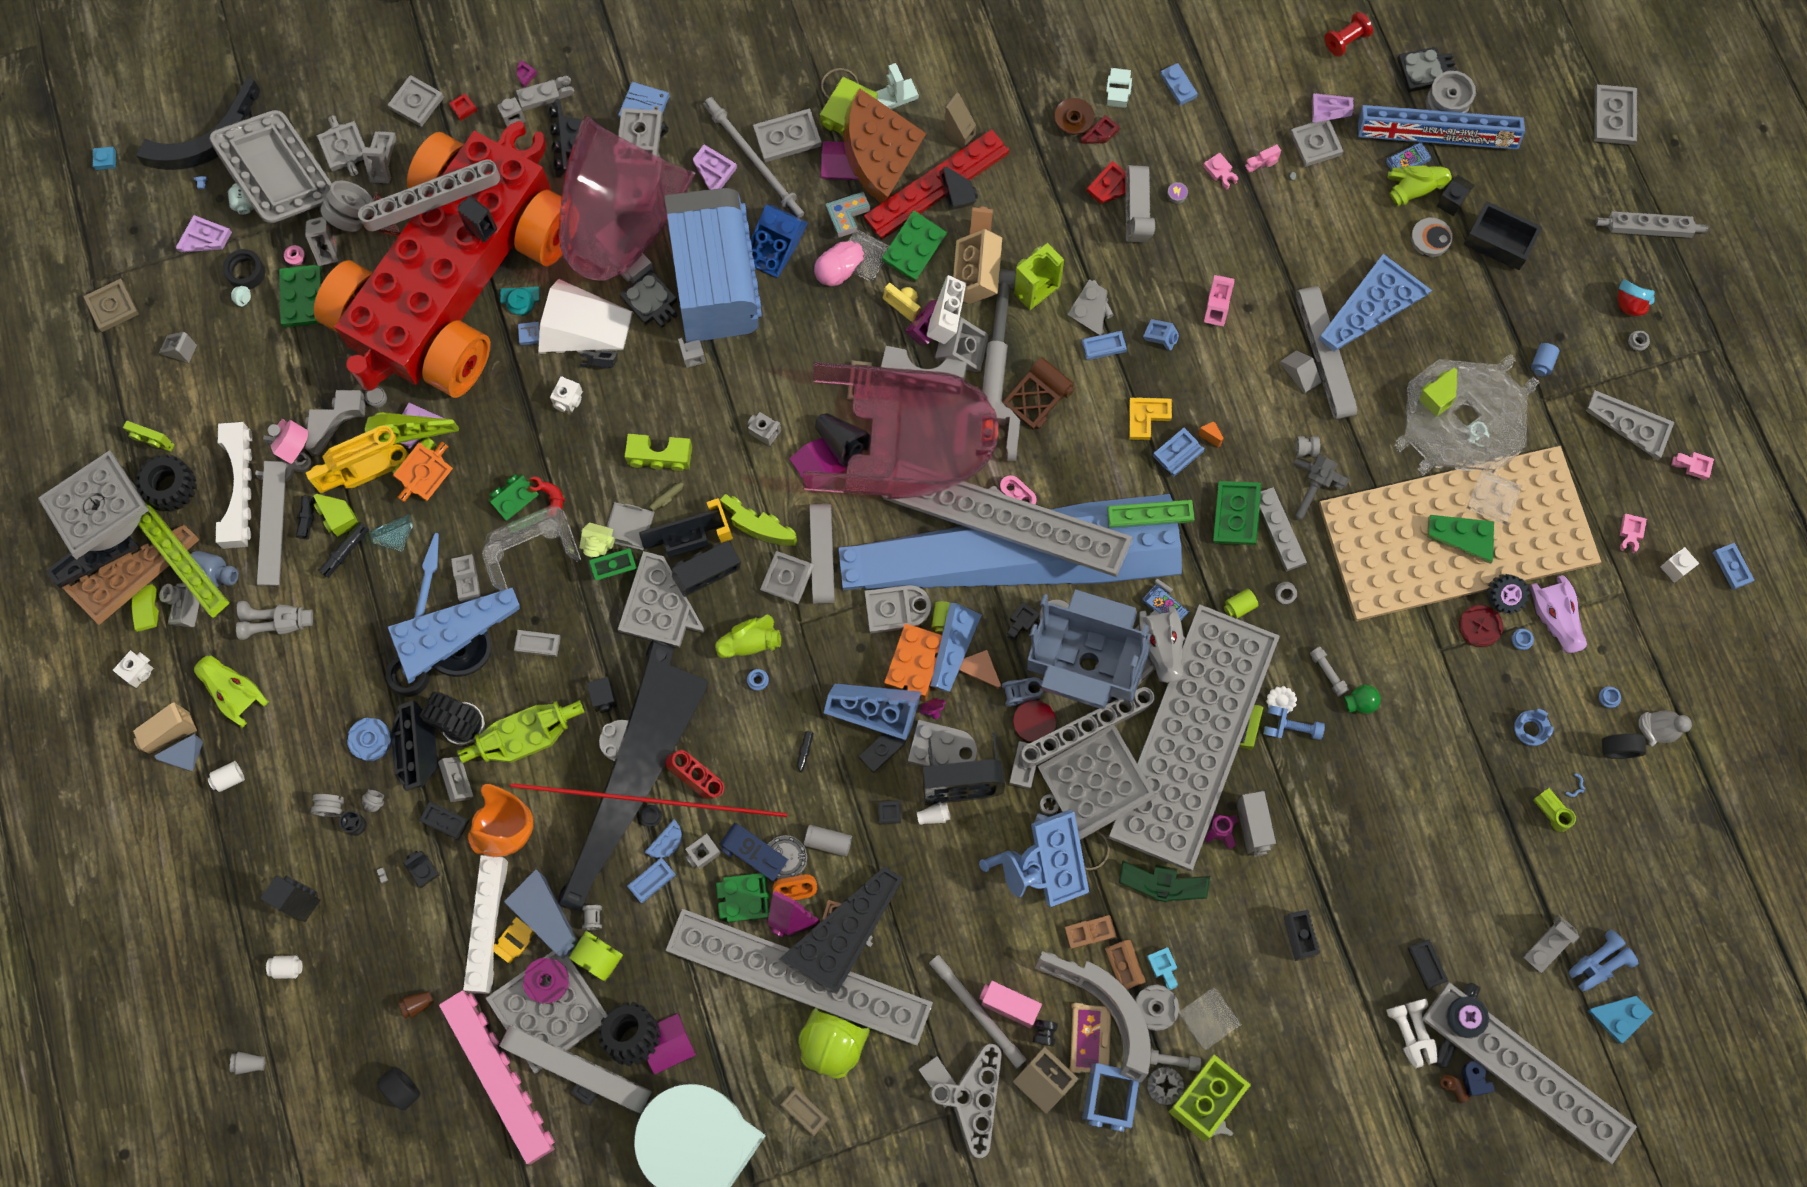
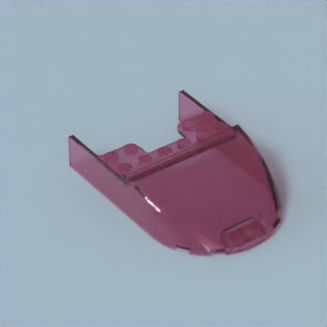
M814 363V382L853 385V413L858 418L872 419L873 421L870 455L852 456L848 461L847 474L804 471V490L888 496L887 499L918 497L948 489L978 473L993 455L999 432L996 412L983 391L977 386L974 387L966 382L964 378L936 371Z

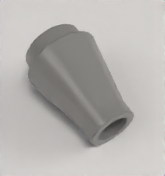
M239 1051L237 1054H231L230 1072H235L236 1075L264 1070L265 1056H256Z

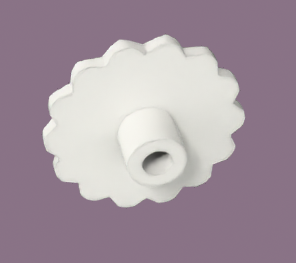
M1282 686L1270 691V694L1267 695L1266 703L1268 708L1269 705L1286 708L1288 712H1291L1296 706L1297 698L1290 688Z

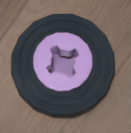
M1470 996L1457 998L1447 1009V1023L1450 1029L1460 1037H1478L1488 1027V1010L1477 998Z

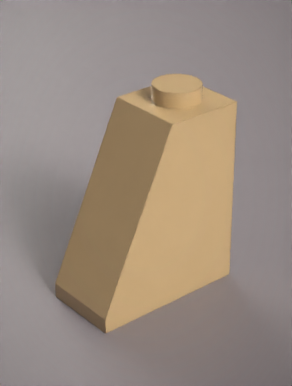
M173 702L133 730L136 736L134 743L139 750L150 754L197 731L190 713Z

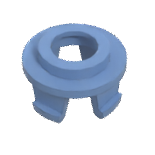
M1542 709L1521 713L1514 724L1517 738L1529 746L1543 744L1552 735L1554 727L1550 725L1547 719L1548 713ZM1534 722L1537 724L1539 732L1535 737L1524 732L1523 727L1525 723Z

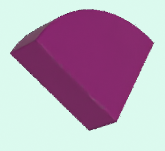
M520 60L517 65V77L520 84L525 88L536 76L537 72L534 68Z

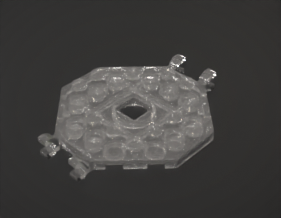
M1511 354L1505 357L1499 365L1439 359L1408 382L1405 435L1396 440L1397 443L1394 445V448L1400 453L1411 444L1425 458L1417 469L1421 476H1424L1433 467L1442 468L1443 466L1455 467L1457 470L1473 471V469L1495 473L1526 448L1527 396L1536 390V386L1540 382L1535 377H1532L1523 387L1515 382L1506 373V371L1513 367L1512 363L1516 361ZM1455 367L1457 369L1456 398L1450 408L1438 417H1435L1419 400L1422 394L1421 390L1427 383H1434L1445 370L1449 372ZM1463 405L1471 406L1480 416L1467 427L1453 414Z

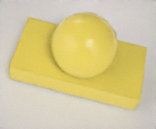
M891 283L885 287L883 300L911 322L919 315L921 307L916 304L918 296L913 288L904 287L898 290Z

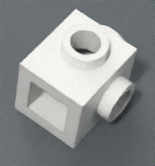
M560 377L550 399L557 410L561 412L566 410L572 413L574 408L579 406L583 391L580 384Z
M130 650L113 671L137 688L141 682L148 679L154 668L148 664L150 659L141 652L136 655Z

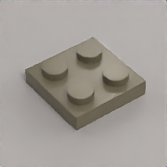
M121 278L83 296L101 332L139 315L129 291Z

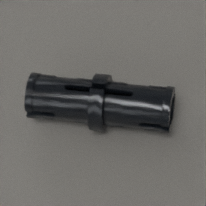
M301 496L296 537L299 539L310 538L311 523L314 521L313 507L315 498L312 496Z

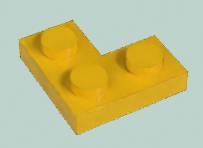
M1130 398L1129 439L1150 440L1151 421H1171L1172 399Z

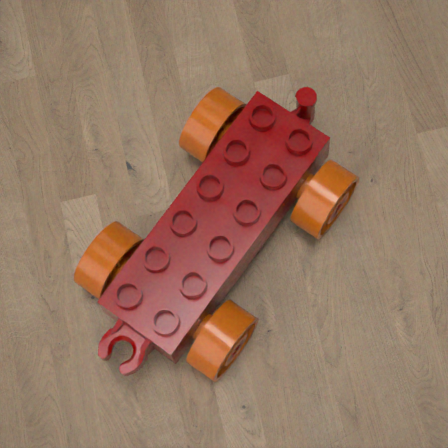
M522 121L510 124L503 131L498 142L489 139L475 130L465 144L443 132H436L422 143L414 155L407 175L408 189L483 160H491L496 164L500 174L498 184L469 195L490 210L497 230L486 242H482L470 233L469 230H466L458 213L459 204L469 197L466 196L413 216L374 272L348 260L338 264L327 275L315 299L314 316L317 322L337 332L348 348L361 354L350 356L347 360V368L364 390H374L381 381L395 373L414 385H417L423 376L426 383L453 398H457L465 394L477 381L489 356L490 339L487 335L463 323L461 320L513 245H515V249L519 253L543 266H550L564 254L578 226L580 215L578 205L552 192L543 167L538 165L546 149V141L542 132L538 131L534 134L533 143L526 150H519L515 147L516 139L526 134Z

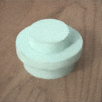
M240 286L233 289L231 299L236 305L245 306L250 301L251 295L248 287Z

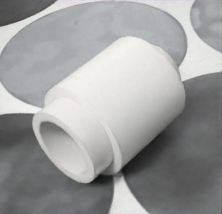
M274 956L267 961V975L272 976L274 979L297 978L298 974L302 972V961L299 960L298 956Z

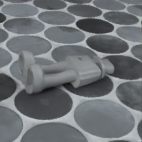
M238 601L237 615L241 621L236 624V634L239 640H245L258 632L277 631L279 635H283L299 629L302 630L304 626H313V610H303L302 607L297 608L289 605H277L274 609L256 610L251 608L247 601ZM258 619H274L272 622L265 623L248 622Z

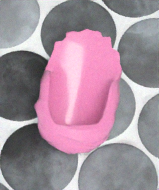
M844 241L837 243L824 252L814 265V273L817 280L826 286L842 284L843 281L851 276L858 264L864 260L862 246L858 242Z

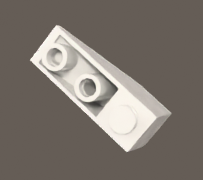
M949 275L946 277L930 318L927 337L946 344L957 333L966 283Z

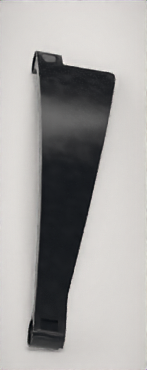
M654 639L648 646L646 667L603 793L646 798L664 768L667 756L673 752L706 691L708 681L705 678L670 665L674 649L672 646ZM601 797L573 872L559 894L558 904L577 911L581 910L594 879L608 860L643 802Z

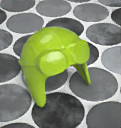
M816 1007L811 1012L799 1036L801 1061L807 1068L818 1072V1074L827 1075L834 1079L845 1077L849 1070L859 1061L870 1029L869 1027L861 1029L843 1019L822 1013Z

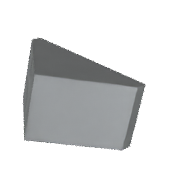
M185 332L170 334L166 336L159 353L189 363L197 345Z
M1296 350L1280 361L1282 367L1304 394L1321 384L1322 381L1312 357Z

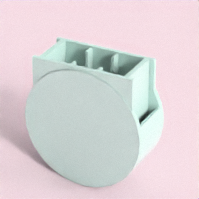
M687 1084L662 1092L645 1108L636 1128L635 1152L642 1172L656 1187H731L766 1135L745 1121L735 1104L720 1092L702 1085Z

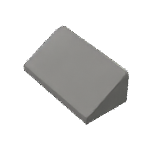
M184 583L177 584L176 586L181 590V596L179 601L171 607L168 624L194 627L200 603Z

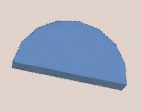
M675 819L645 851L647 855L653 858H665L677 851L681 844L682 833Z

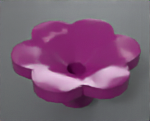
M935 698L930 702L922 704L920 714L931 715L933 719L939 718L941 716L939 711L944 708L945 700Z

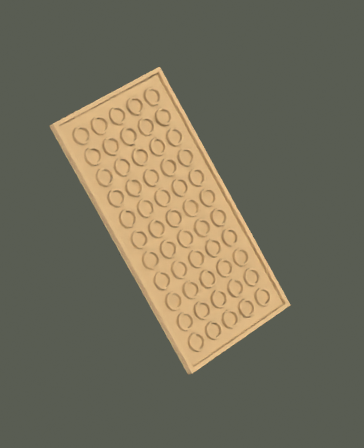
M1561 446L1319 502L1320 511L1355 622L1487 591V589H1490V586H1488L1490 582L1493 583V579L1495 577L1499 578V575L1502 574L1514 575L1526 582L1601 563ZM1430 515L1494 521L1493 562L1489 564L1484 562V559L1474 555L1470 556L1465 551L1456 547H1449L1428 538V517Z

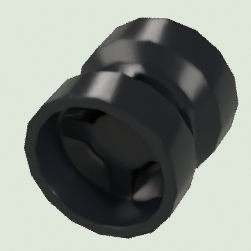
M347 811L341 815L339 825L349 835L358 836L365 831L366 820L355 811Z
M1036 1019L1035 1028L1037 1030L1036 1034L1033 1035L1032 1043L1054 1047V1032L1057 1031L1058 1023Z

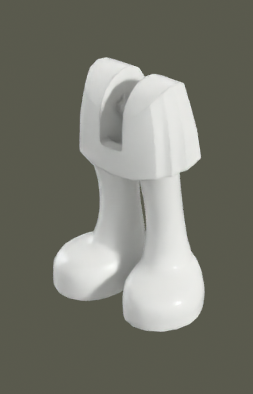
M1426 998L1386 1010L1387 1015L1395 1019L1402 1031L1406 1043L1403 1050L1415 1069L1424 1065L1420 1049H1422L1428 1064L1437 1062L1435 1040L1430 1039L1422 1020V1011L1428 1007ZM1407 1011L1413 1021L1418 1041H1416L1408 1023Z

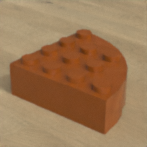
M859 88L853 96L845 116L843 131L845 153L851 170L863 184V188L882 204L889 197L926 133Z

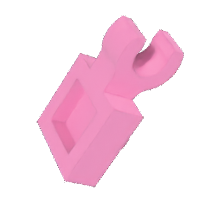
M1695 452L1690 457L1678 453L1677 457H1673L1671 465L1679 468L1685 467L1687 468L1686 474L1707 480L1710 478L1714 459Z

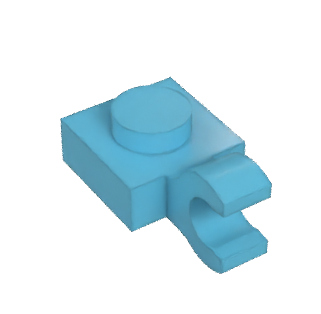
M1167 947L1148 955L1147 959L1155 977L1163 976L1165 985L1169 990L1176 988L1178 984L1172 971L1176 970L1177 966L1169 948Z

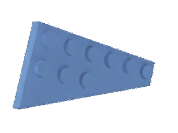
M1383 254L1318 340L1335 352L1429 295L1432 290Z
M513 588L389 626L388 630L408 684L413 682L415 677L422 672L426 673L432 669L431 666L440 660L447 659L469 644L471 639L477 635L485 633L487 628L496 622L500 623L519 610L520 606Z

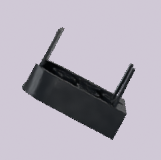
M992 732L991 738L993 760L934 765L931 739L928 738L930 766L923 767L925 805H934L938 802L951 803L985 799L1004 793L1006 782L1003 776L1002 761L998 760L995 732Z

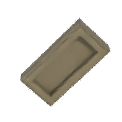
M796 1087L780 1104L813 1136L829 1120Z

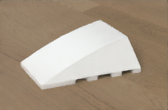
M558 279L549 290L541 319L538 352L539 354H546V352L555 351L556 353H565V351L581 352L582 350H623L633 312Z

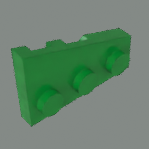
M1430 515L1428 517V538L1449 547H1456L1465 551L1470 556L1474 555L1484 559V562L1489 564L1493 562L1494 521Z

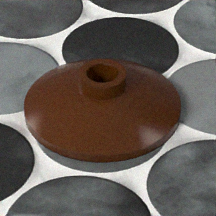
M1069 98L1057 106L1055 122L1065 133L1081 134L1092 126L1094 111L1088 102L1079 98Z

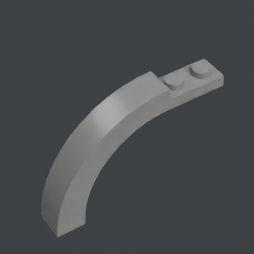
M1042 951L1036 962L1035 969L1085 989L1106 1006L1115 1019L1122 1037L1124 1054L1120 1074L1142 1083L1149 1071L1151 1046L1145 1019L1131 994L1117 979L1095 964L1086 961L1082 968L1075 962L1065 961L1053 953Z

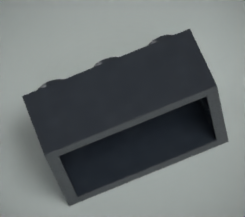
M1486 201L1464 245L1520 271L1543 227Z

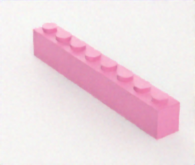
M462 990L439 1006L526 1164H532L555 1150L552 1145L555 1141L550 1132H545L541 1126L543 1119L539 1112H534L531 1108L532 1100L527 1091L523 1092L519 1086L521 1080L515 1071L511 1072L508 1066L510 1064L508 1056L504 1051L500 1052L497 1047L499 1040L494 1032L490 1033L487 1029L488 1020L482 1012L479 1014L475 1006L478 1003L472 993L468 994Z

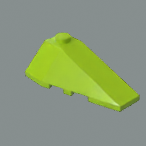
M383 412L368 417L365 427V433L379 426L390 427L396 435L394 444L459 431V427L452 419ZM382 433L379 436V441H388L390 434Z

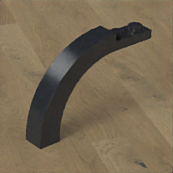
M247 77L228 113L211 131L194 140L175 144L158 143L145 139L136 154L137 158L145 166L162 170L187 169L214 160L219 156L210 142L211 133L246 120L245 117L249 115L253 102L259 97L260 88L254 79Z

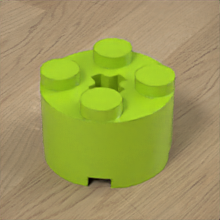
M585 931L568 958L601 980L606 981L623 954L614 948L609 951L611 946Z

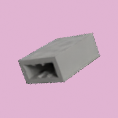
M1265 792L1244 794L1236 802L1246 851L1247 854L1254 853V857L1263 856L1268 851H1271V848L1276 844Z

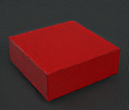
M466 93L449 103L460 121L477 111Z

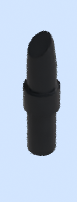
M810 731L805 732L803 743L799 750L797 769L801 773L804 770L811 750L810 746L814 733Z

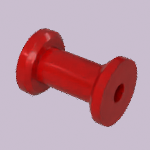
M1356 12L1351 17V23L1339 32L1330 30L1325 33V44L1333 55L1341 57L1346 52V45L1359 36L1363 38L1370 37L1373 34V27L1366 15Z

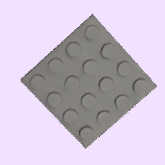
M1114 724L1038 766L1062 812L1067 810L1074 811L1079 840L1156 797Z
M554 951L543 958L559 961L568 971L570 985L561 999L554 1003L541 1004L529 998L523 988L525 971L486 998L506 1030L509 1025L516 1026L567 1051L598 1030L599 1026L603 1025L601 1023L602 1018H606L608 1015L573 961L568 958L569 956L562 959ZM544 975L541 977L543 979L540 983L541 986H549L551 984V976L546 977ZM526 1060L534 1073L543 1069V1067Z

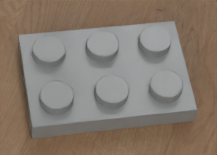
M1596 85L1594 98V142L1635 145L1637 142V88Z
M810 108L753 125L764 162L822 146Z

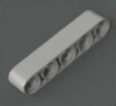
M831 503L810 504L811 563L814 565L812 570L813 604L835 603Z

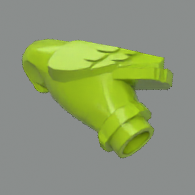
M1424 165L1392 168V171L1388 172L1387 177L1390 180L1400 181L1398 185L1392 187L1393 191L1389 193L1396 206L1406 205L1408 200L1426 195L1436 188L1443 189L1452 180L1448 168L1427 167Z
M767 614L760 618L756 617L734 626L731 632H728L716 642L717 655L720 658H727L735 655H751L766 649L773 651L775 647L781 646L780 631L773 628L774 620Z

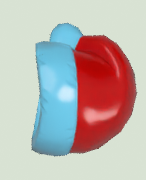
M1623 279L1619 285L1617 295L1618 306L1622 312L1629 316L1645 315L1649 311V305H1652L1655 301V291L1640 288Z

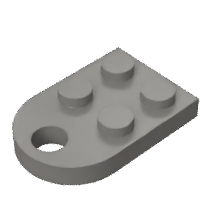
M907 585L865 591L870 634L903 630L905 623L919 627L927 621L930 615L931 602L929 596L923 589L917 586ZM917 601H923L926 603V608L919 611L915 609L914 604Z
M918 720L908 763L923 767L930 766L928 738L931 739L934 765L976 760V743L968 733ZM962 749H969L972 752L971 758L967 760L962 759L959 755Z

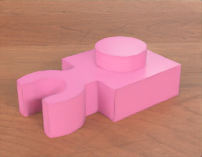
M1275 145L1260 152L1259 156L1249 158L1247 160L1248 164L1245 165L1248 172H1252L1258 167L1261 169L1265 166L1270 167L1276 164L1281 153L1279 146Z
M1218 153L1203 165L1204 169L1215 181L1218 179L1222 180V186L1225 189H1229L1230 186L1227 180H1232L1234 184L1238 181L1237 175L1230 173L1232 166L1221 153Z
M1629 514L1623 516L1619 536L1625 537V540L1620 544V550L1626 549L1627 544L1632 546V553L1638 550L1639 543L1637 540L1641 541L1643 539L1647 519Z

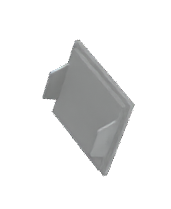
M614 502L607 528L613 529L612 537L615 538L614 544L643 551L644 547L639 532L650 529L655 512L638 506Z

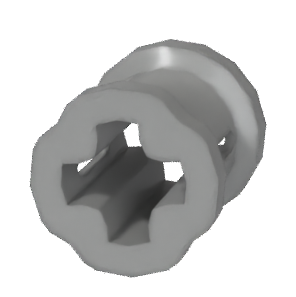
M586 905L582 907V911H584L582 930L602 929L600 924L602 906Z

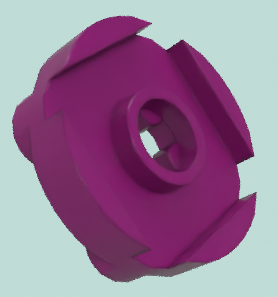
M551 958L537 959L525 971L523 988L529 998L541 1004H550L558 1001L569 988L568 971L557 960ZM542 976L552 977L549 986H541Z

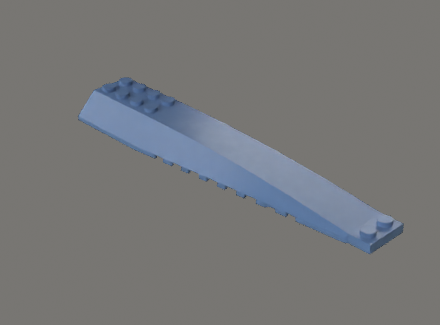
M1170 494L1082 503L1050 510L1132 536L1133 541L1117 577L965 526H959L859 546L840 547L839 557L843 590L860 588L874 590L907 585L922 588L943 586L944 588H951L953 586L975 587L982 585L990 587L996 585L1017 586L1020 584H1099L1182 575L1178 523L1109 528L1107 506L1172 501Z

